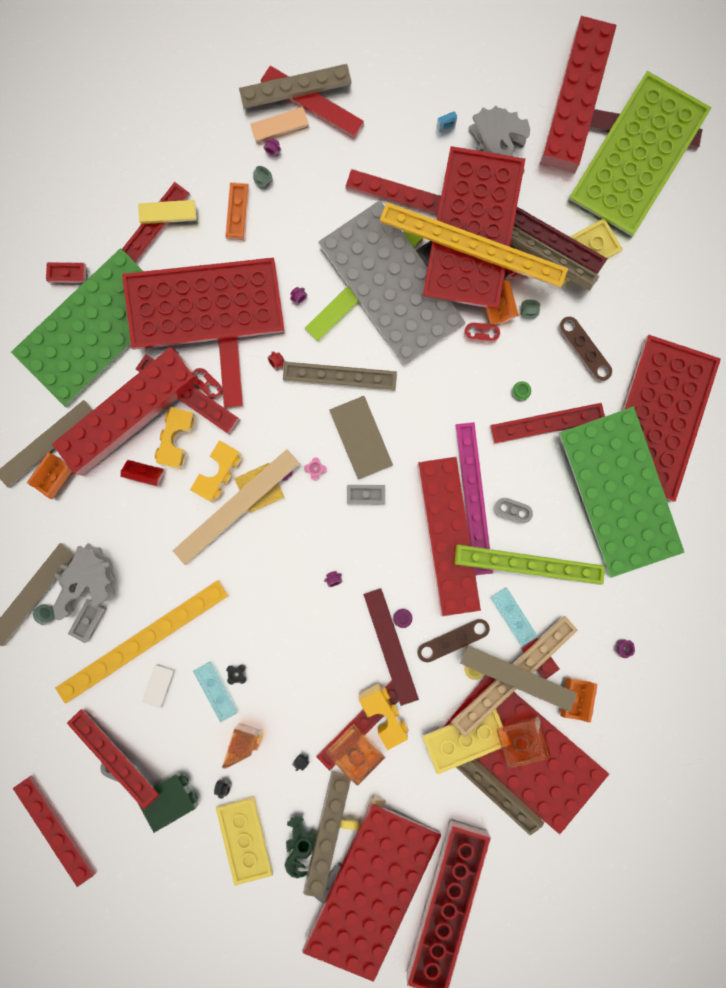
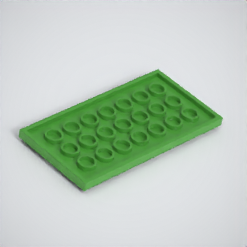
M121 248L11 351L65 407L131 345L122 274L142 272L143 270Z
M634 406L559 432L610 578L685 553Z

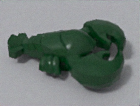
M295 815L287 821V826L292 827L293 839L286 841L287 852H290L292 849L293 851L286 858L284 866L288 875L298 879L306 876L308 871L298 870V868L302 867L304 869L306 866L297 861L296 858L298 857L303 860L311 855L314 843L311 841H315L316 834L314 831L306 833L301 826L304 820L303 817Z

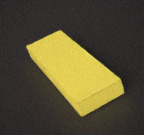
M195 200L138 203L140 224L197 221Z

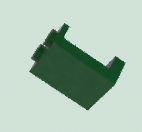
M180 770L153 786L160 795L146 809H142L139 805L153 833L195 810L199 805L197 794L195 791H191L188 786L189 780L184 773L182 774Z

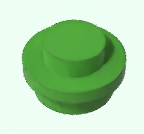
M525 381L517 382L512 388L513 396L518 400H526L531 395V386Z

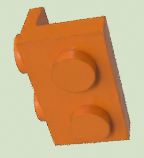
M503 280L499 308H486L490 324H503L519 316L509 280Z
M48 452L27 481V484L52 500L72 470L64 460Z
M567 677L565 688L576 692L577 696L571 711L568 712L561 709L560 716L590 723L597 694V684Z

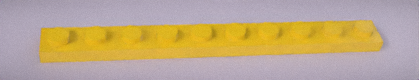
M386 202L380 218V222L558 288H561L568 268L388 202Z
M219 580L215 581L55 687L63 702L67 704L229 596Z

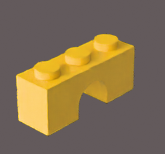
M170 407V411L166 412L164 419L166 426L160 433V448L156 449L154 456L156 463L182 470L186 451L175 447L174 438L180 432L192 433L196 418L193 412Z
M219 440L209 456L218 462V473L213 477H205L199 473L190 490L212 503L214 500L217 501L222 494L221 488L223 484H227L232 477L231 471L233 467L236 468L241 462V453Z
M380 683L359 693V702L368 717L374 714H382L387 718L385 723L378 726V735L386 749L389 750L408 740L407 732H409V728L405 721L401 722L397 706L390 703V695L387 689H382Z

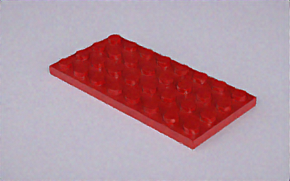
M450 146L437 221L510 247L526 158ZM432 242L423 297L498 309L506 268Z
M274 257L122 274L132 350L274 334L285 331Z
M648 334L623 410L634 406L666 500L676 502L721 358Z
M484 675L441 728L452 724L451 721L496 679ZM513 692L496 708L510 745L476 758V760L560 835L610 774L519 695Z
M371 802L303 946V954L374 982L442 834Z

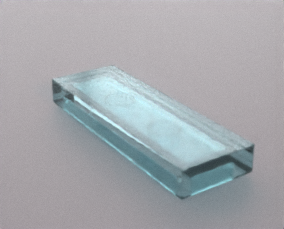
M507 587L490 597L521 647L538 637Z
M211 661L193 670L219 722L238 713Z

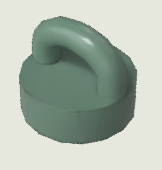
M256 166L253 171L255 184L263 188L270 182L272 178L271 172L263 166Z
M533 299L524 300L521 305L522 316L528 319L538 317L541 306L540 302Z
M46 604L39 605L33 611V619L42 626L49 623L54 617L52 608Z

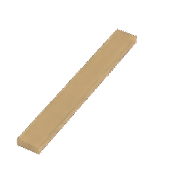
M286 449L172 551L184 565H187L300 464L298 460Z
M566 616L561 617L512 665L534 673L578 629ZM495 680L451 723L463 737H466L516 688Z

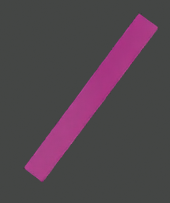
M475 422L456 424L471 547L490 549ZM474 567L475 575L493 574V570Z

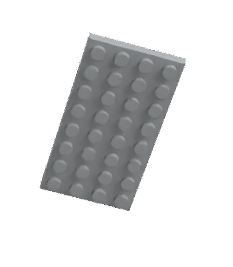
M379 200L318 241V244L358 299L397 358L405 366L465 325L466 322L451 301L423 297L428 268L402 230L380 222L385 206Z

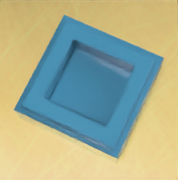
M455 111L438 117L437 129L439 132L456 126L458 116Z

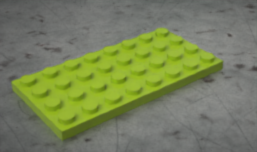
M646 71L568 200L599 218L605 219L611 225L633 237L712 107L653 73Z

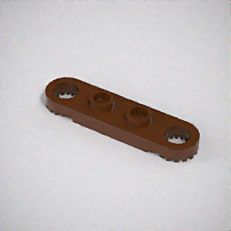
M568 316L563 318L559 324V331L596 381L604 382L612 376L613 371L605 357L574 317ZM564 323H572L574 329L572 331L565 330ZM599 367L606 369L607 375L605 377H601L598 374L597 370Z
M476 619L433 638L419 646L417 650L418 657L421 661L428 663L474 643L489 634V624L483 619ZM478 623H482L485 626V631L482 634H477L474 630L475 625ZM425 647L432 649L433 653L429 658H424L421 654L422 649Z

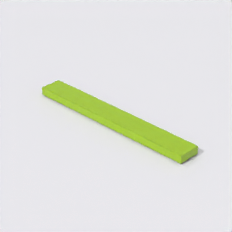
M403 231L414 248L423 240L419 236ZM347 286L305 327V330L317 342L359 303L351 289Z
M456 545L454 565L590 584H604V565L464 545Z

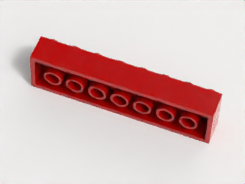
M580 16L539 164L576 173L584 151L616 31V24Z
M170 347L53 442L52 446L74 474L84 476L198 383L200 379L181 355Z
M457 457L418 462V475L440 615L443 617L481 611L474 567L454 565L456 545L471 546Z
M450 820L406 974L407 986L413 988H449L491 840L488 831Z

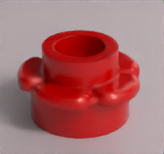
M272 351L271 355L267 357L270 365L274 369L282 368L283 356L279 352Z

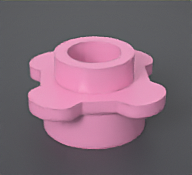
M314 457L309 464L304 466V471L311 475L312 480H317L319 475L327 471V468L320 463L319 458Z

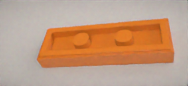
M230 182L226 239L245 240L249 184Z

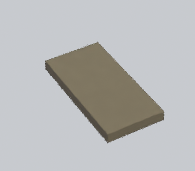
M365 396L329 409L358 480L393 466Z

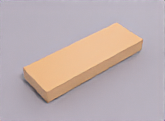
M303 107L251 123L250 125L256 143H260L266 139L275 138L308 127L309 123Z

